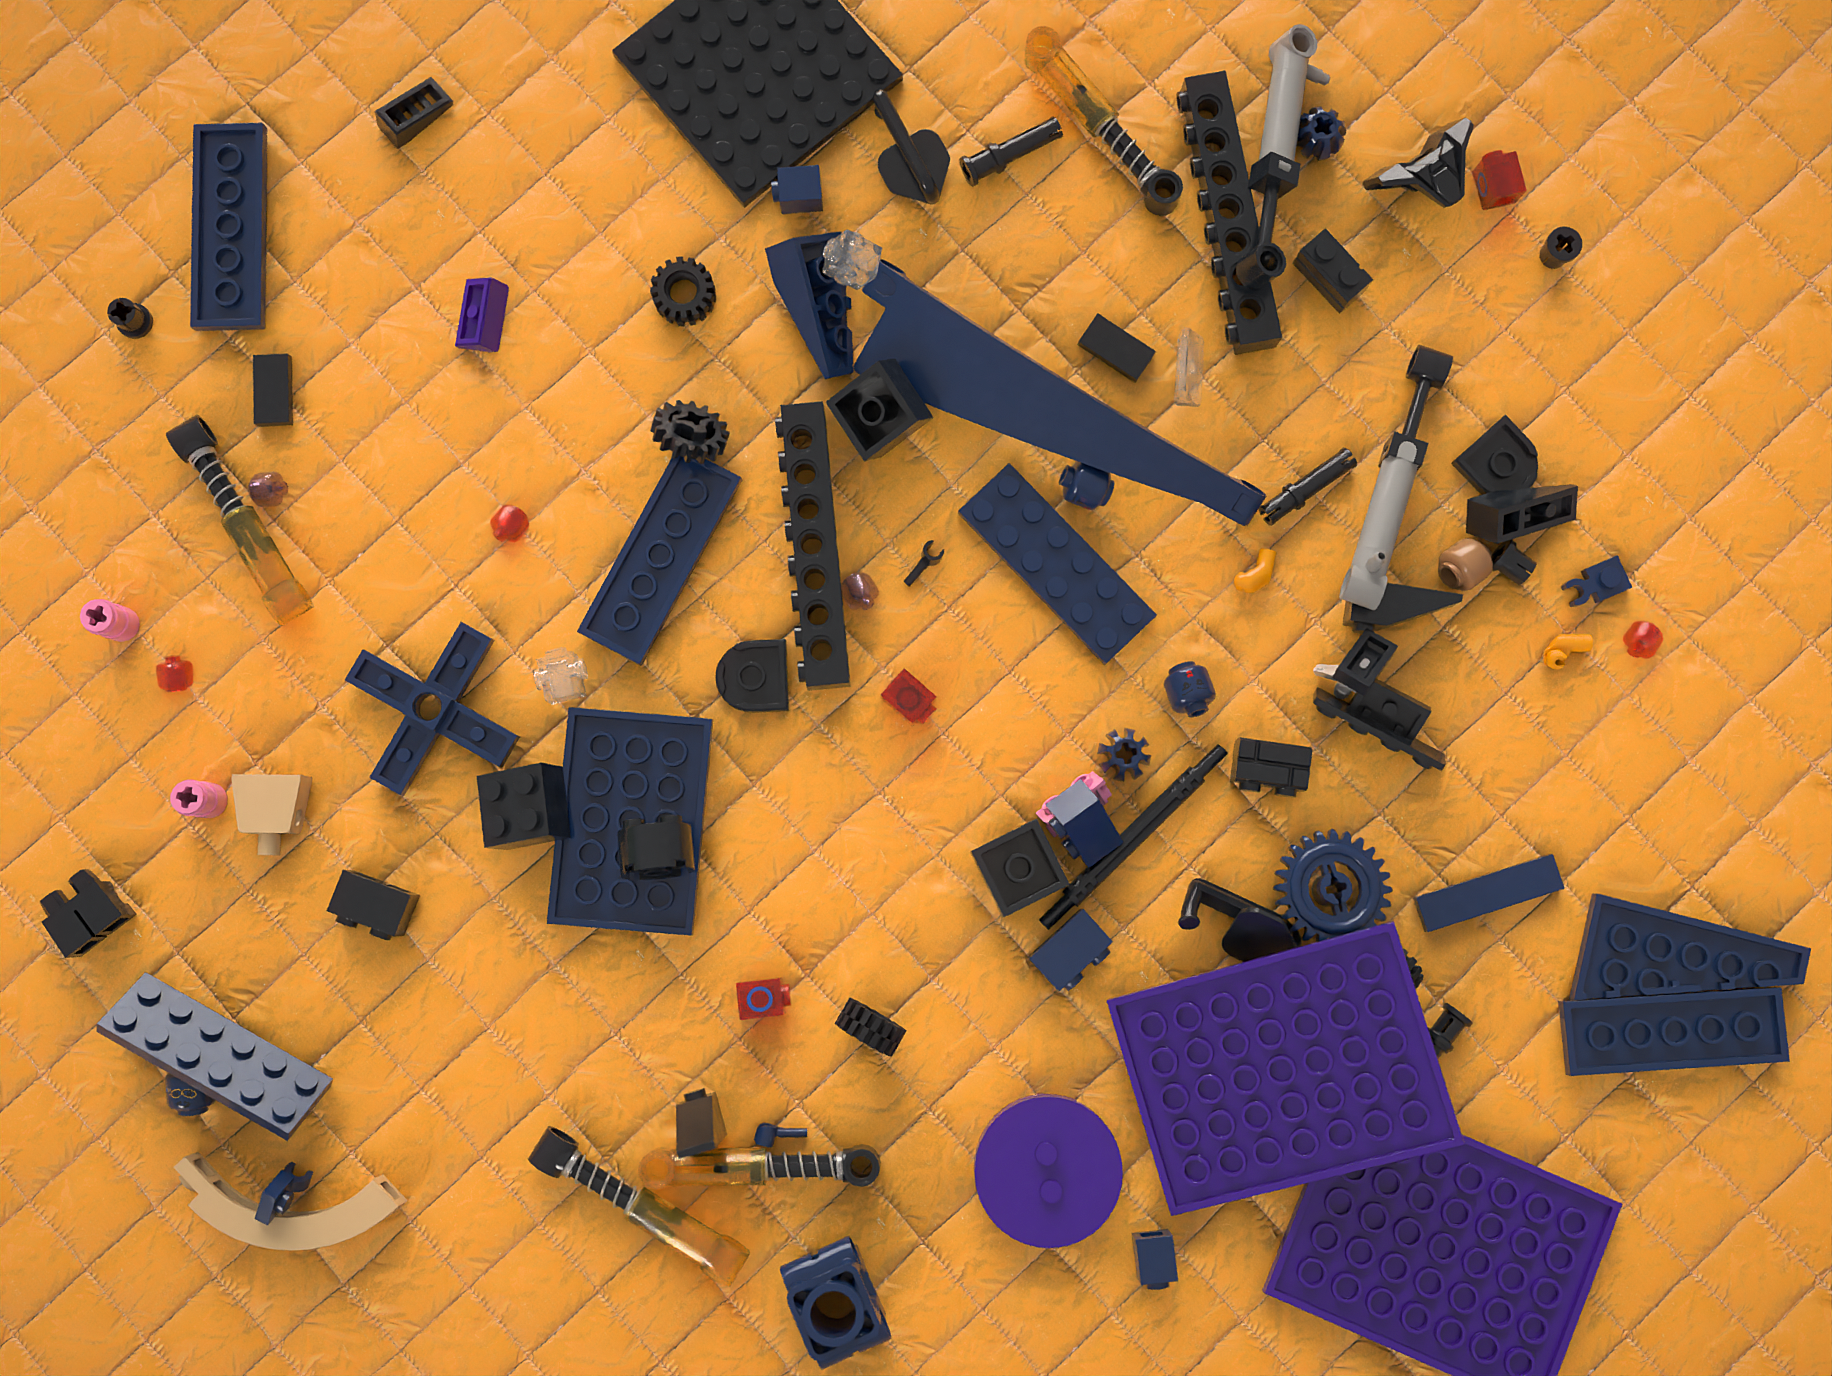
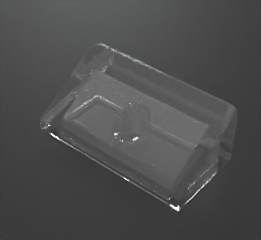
M1184 327L1181 330L1177 339L1174 403H1176V406L1199 407L1202 398L1204 339L1188 327Z

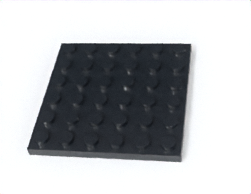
M674 0L612 50L616 60L744 208L772 186L771 181L778 180L777 168L797 166L874 104L873 94L877 90L881 89L889 92L903 80V74L838 0Z

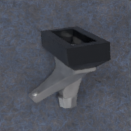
M1366 628L1340 665L1317 664L1313 671L1316 676L1338 682L1335 684L1333 693L1337 698L1343 700L1352 691L1365 696L1395 654L1398 645Z

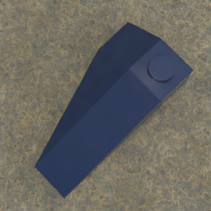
M842 232L795 237L765 248L774 285L824 379L853 373L852 331L847 327V310L851 309V298L846 296V279L851 277L850 263Z

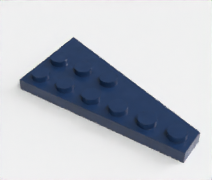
M1592 893L1569 1000L1804 984L1811 948Z

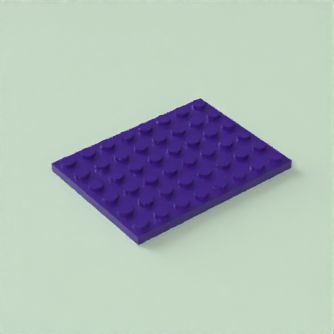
M1394 921L1107 1000L1171 1216L1465 1145Z
M1462 1135L1465 1145L1304 1184L1262 1291L1267 1295L1452 1376H1557L1622 1207V1203L1465 1135Z

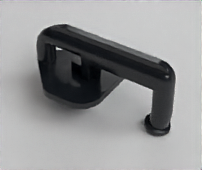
M881 89L877 90L873 94L875 115L883 119L896 143L885 149L878 159V169L885 184L893 194L927 204H936L940 198L950 164V155L940 136L929 129H922L909 135L888 93Z
M1197 878L1190 882L1182 905L1181 917L1178 920V924L1182 929L1192 930L1200 925L1197 913L1200 903L1235 918L1223 936L1222 947L1227 954L1238 960L1246 962L1302 945L1299 931H1290L1293 924L1287 919H1281L1280 914L1204 879Z

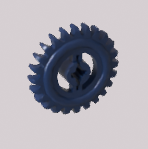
M1330 829L1326 840L1322 832L1315 831L1313 833L1314 842L1307 836L1300 838L1303 849L1296 845L1288 847L1294 858L1287 856L1280 858V862L1288 869L1274 872L1276 876L1284 880V883L1273 886V890L1282 892L1285 895L1277 900L1275 905L1288 906L1289 909L1281 915V919L1294 917L1295 921L1290 931L1294 932L1305 928L1302 936L1303 941H1308L1316 935V942L1377 926L1374 919L1381 922L1386 920L1385 914L1380 909L1391 907V902L1383 898L1384 894L1391 893L1393 889L1390 886L1383 885V881L1390 878L1391 875L1389 872H1380L1379 870L1385 862L1384 859H1372L1376 851L1374 847L1363 850L1364 839L1362 837L1357 838L1354 843H1351V834L1348 831L1344 832L1339 840L1337 832L1334 829ZM1334 862L1346 866L1354 874L1358 882L1359 895L1356 904L1349 912L1346 901L1351 897L1352 883L1345 874L1337 872ZM1318 866L1322 876L1317 877L1313 882L1311 888L1312 896L1319 905L1331 906L1333 916L1317 908L1309 895L1308 884L1311 874ZM1335 885L1337 892L1327 894L1326 887Z

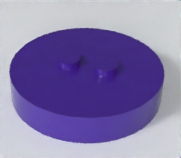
M1036 1094L1010 1103L990 1120L983 1130L976 1147L974 1179L984 1210L994 1224L1005 1234L1030 1246L1059 1248L1087 1238L1108 1219L1114 1210L1121 1191L1123 1177L1122 1160L1113 1134L1100 1117L1090 1108L1066 1096Z

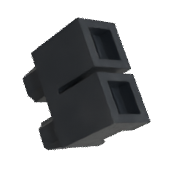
M82 869L69 878L68 882L77 893L71 900H68L62 890H55L40 900V904L47 915L42 924L65 958L82 957L107 938V935L112 934L137 915L128 903H123L113 891L114 886L111 881H100L90 869Z

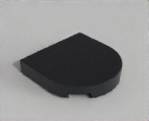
M1506 414L1451 463L1482 495L1493 491L1530 488L1538 475V453L1535 446Z
M786 639L740 642L723 655L717 665L715 678L718 691L729 705L737 710L748 713L789 711Z

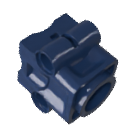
M850 1236L818 1249V1253L815 1255L809 1253L780 1266L782 1279L788 1291L787 1303L810 1357L817 1361L821 1370L854 1356L856 1351L861 1353L892 1339L885 1319V1310L871 1281L857 1244L854 1245ZM825 1292H842L851 1299L855 1309L846 1317L831 1318L820 1311L816 1304V1298Z

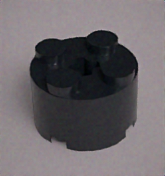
M680 815L662 816L659 818V823L645 824L644 819L622 821L623 829L617 832L620 877L630 879L631 872L639 873L640 880L681 876V868L685 867L689 873L694 872L691 825L682 822V816Z

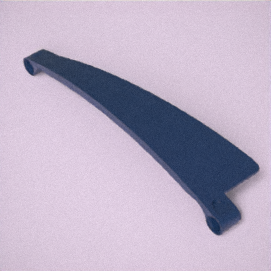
M878 259L862 291L886 309L854 364V370L859 375L879 360L896 359L925 404L1072 460L1202 503L1243 526L1249 525L1267 497L1259 488L1245 480L1236 479L1221 472L1207 462L1088 394L916 285L897 266L886 260Z

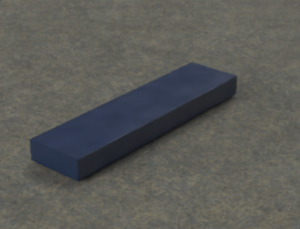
M1548 854L1413 897L1424 932H1431L1565 889L1553 854Z

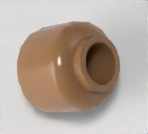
M1465 538L1459 540L1439 557V577L1446 586L1452 589L1467 591L1474 588L1492 572L1493 561L1490 549L1485 544L1474 539Z

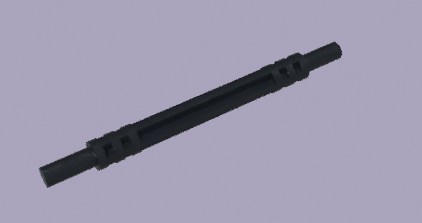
M1217 744L1194 768L1189 766L1120 834L1123 843L1091 867L1083 870L1062 891L1064 895L1039 921L1049 930L1074 905L1078 907L1205 782L1203 778L1228 754L1226 750Z

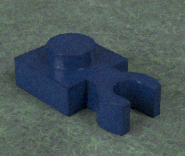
M1618 555L1582 570L1581 574L1584 580L1578 578L1571 579L1561 586L1562 590L1574 587L1579 592L1578 599L1569 603L1570 607H1577L1586 603L1590 595H1592L1595 603H1598L1633 588Z

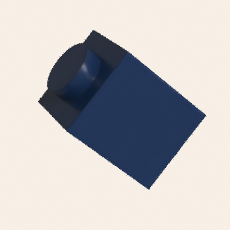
M819 165L777 168L778 180L771 181L773 202L780 203L782 214L823 211Z
M1168 1229L1132 1233L1136 1275L1140 1284L1147 1285V1289L1158 1290L1168 1288L1169 1282L1178 1281L1174 1242L1171 1232Z

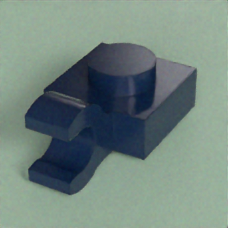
M288 1163L284 1170H281L262 1192L255 1220L269 1225L278 1213L284 1214L293 1201V1192H302L309 1187L313 1171L308 1170L304 1176L298 1177L293 1175L296 1163Z

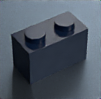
M1081 779L1046 804L1053 817L1048 821L1050 826L1060 839L1066 838L1061 842L1062 846L1073 860L1080 857L1088 868L1123 843L1100 800Z
M1079 909L1027 958L1057 991H1060L1063 987L1070 991L1084 978L1081 971L1088 964L1092 963L1094 966H1097L1111 953L1107 947L1113 941L1084 909Z

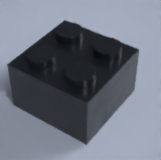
M896 359L877 361L826 401V404L864 461L881 458L934 418Z
M536 763L477 776L484 848L511 850L571 838L562 766Z
M1037 818L970 851L1002 917H1006L1070 885Z

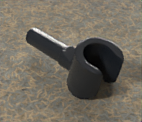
M933 540L925 543L920 561L903 581L909 587L928 566H935L940 563L944 549L936 557H931L927 553V550L933 545Z

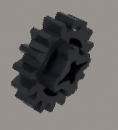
M676 400L675 406L666 402L663 409L657 408L650 432L654 433L653 442H661V451L670 450L672 451L671 457L674 459L680 455L684 457L686 463H690L691 459H696L700 464H704L706 457L711 461H716L717 455H723L730 432L726 431L727 422L718 421L719 413H708V406L706 405L697 408L694 401H690L689 404H683L681 400Z

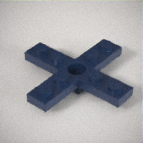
M460 622L425 683L362 649L345 681L406 715L369 778L404 796L440 734L501 768L504 766L520 736L459 703L495 640ZM436 695L441 701V711L436 718L429 721L425 720L420 713L421 703L428 696Z

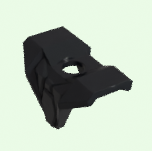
M1467 118L1448 123L1428 137L1418 156L1407 163H1397L1384 167L1365 179L1362 183L1365 190L1403 188L1413 192L1420 191L1443 208L1454 205L1465 195V156L1474 124Z

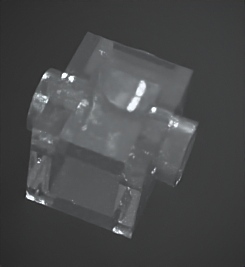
M847 229L836 238H831L827 242L823 251L825 262L822 273L834 278L839 284L858 290L876 278L882 247L865 239L860 233Z
M566 647L547 650L545 651L546 657L536 659L538 669L533 670L534 680L537 689L543 690L546 702L556 704L587 696L583 680L588 679V671L583 658L578 659V655L573 651H567Z

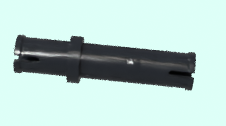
M1342 448L1337 454L1296 483L1285 485L1280 494L1264 505H1261L1258 509L1260 515L1269 514L1263 518L1264 521L1272 526L1293 509L1299 510L1304 507L1306 500L1357 466L1355 458H1352L1350 461L1347 459L1353 454L1347 448Z

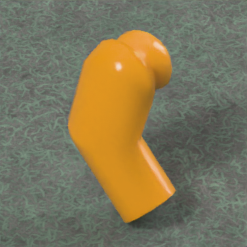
M1259 549L1256 567L1246 573H1237L1234 578V587L1238 591L1254 593L1268 585L1272 578L1277 552L1270 549Z
M1590 634L1557 635L1543 652L1545 665L1551 669L1559 670L1566 665L1564 662L1571 652H1591L1593 647L1592 636Z

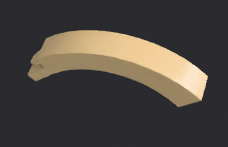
M199 1152L185 1156L174 1166V1169L180 1174L179 1180L188 1190L198 1193L188 1206L200 1218L234 1239L268 1249L288 1251L311 1250L348 1240L377 1225L408 1201L382 1174L373 1179L355 1196L341 1204L315 1211H286L284 1214L278 1213L269 1225H265L255 1220L259 1203L245 1197L229 1185Z

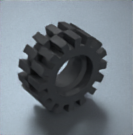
M676 257L677 262L672 263L671 259L665 261L666 267L664 269L661 266L656 269L657 277L652 276L651 283L653 287H650L652 300L659 314L662 317L665 316L666 320L671 324L676 321L678 326H684V322H689L690 326L696 325L695 320L698 318L701 321L706 319L705 313L707 311L711 313L713 310L712 303L716 302V289L709 271H706L705 266L701 262L696 264L693 258L689 257L687 262L684 261L683 257ZM680 280L691 281L697 287L694 299L685 304L677 303L670 297L672 286Z
M853 998L848 999L835 1022L836 1026L846 1031L849 1035L889 1057L893 1056L906 1033V1030L894 1021Z

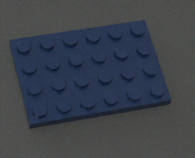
M569 707L563 758V776L571 838L555 841L547 924L693 936L713 719ZM680 815L682 816V822L691 825L694 872L689 873L685 867L681 868V876L640 880L639 873L631 872L630 879L620 877L617 832L623 829L622 821L644 819L645 824L659 823V818L662 816Z

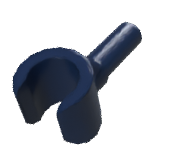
M762 1123L757 1127L754 1140L758 1145L772 1148L776 1136L781 1138H807V1128H783L770 1123Z

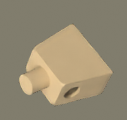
M232 774L231 780L239 833L258 834L257 855H280L281 834H300L302 831L312 777L304 775Z

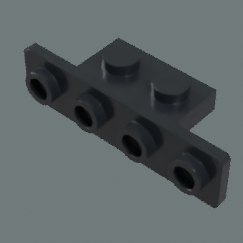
M1376 679L1365 696L1356 692L1349 703L1318 687L1313 694V703L1317 705L1316 709L1329 718L1338 716L1349 722L1348 726L1362 735L1370 733L1381 739V744L1394 752L1402 750L1412 755V759L1424 768L1431 769L1435 767L1442 771L1445 767L1444 753L1415 738L1432 712L1431 707L1378 679Z

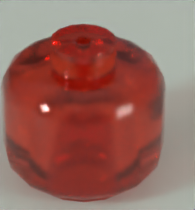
M503 505L490 519V526L494 530V537L501 542H504L506 539L511 542H518L529 527L527 515L514 505Z
M1643 620L1635 621L1623 635V642L1629 647L1627 650L1629 655L1635 658L1649 659L1653 657L1664 640L1661 630L1655 624Z
M180 655L166 656V661L156 665L158 687L166 692L187 690L193 684L192 663L188 660H181Z

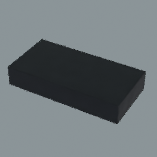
M1098 313L1077 344L1135 383L1156 353L1155 350Z
M288 353L253 355L254 424L258 427L293 425L292 357Z

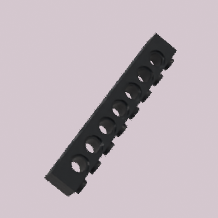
M1226 70L1185 77L1181 90L1176 94L1179 113H1184L1186 124L1183 126L1184 141L1186 146L1191 145L1193 157L1190 158L1191 174L1193 179L1198 178L1200 190L1197 191V203L1200 212L1205 211L1207 223L1204 224V236L1207 245L1212 244L1214 257H1211V270L1214 278L1219 277L1221 290L1218 291V303L1220 310L1226 311L1228 324H1225L1227 344H1233L1235 355L1276 348L1282 339V333L1271 282L1260 288L1250 289L1237 284L1233 279V275L1237 274L1236 265L1238 260L1252 251L1253 247L1257 245L1259 225L1252 192L1248 188L1249 178ZM1202 110L1209 111L1214 118L1205 119L1198 112ZM1214 143L1219 146L1221 151L1212 152L1206 148L1205 144ZM1222 176L1227 180L1228 184L1218 185L1213 181L1212 177ZM1223 208L1229 209L1234 213L1235 217L1225 218L1220 214L1219 210ZM1234 241L1238 243L1242 251L1233 252L1229 250L1226 242ZM1240 309H1252L1256 318H1244L1240 313Z
M823 401L780 405L781 416L775 417L777 438L784 439L785 451H778L780 473L787 472L788 482L787 486H781L783 507H790L791 520L785 521L786 541H793L794 555L788 556V568L790 577L796 576L797 590L791 591L793 612L799 611L801 624L794 626L796 647H803L804 661H797L799 682H806L808 691L851 687ZM799 436H808L812 439L811 445L802 450L795 448L793 442ZM803 470H810L815 473V478L809 484H801L796 480L798 473ZM804 505H815L819 509L818 514L812 519L802 518L799 512ZM807 540H819L822 543L820 551L816 554L805 553L802 547ZM814 573L825 577L824 585L816 590L808 588L805 584L808 576ZM816 608L825 609L829 613L827 621L821 625H814L809 621L810 613ZM819 643H826L832 648V653L826 660H816L812 656L813 648Z

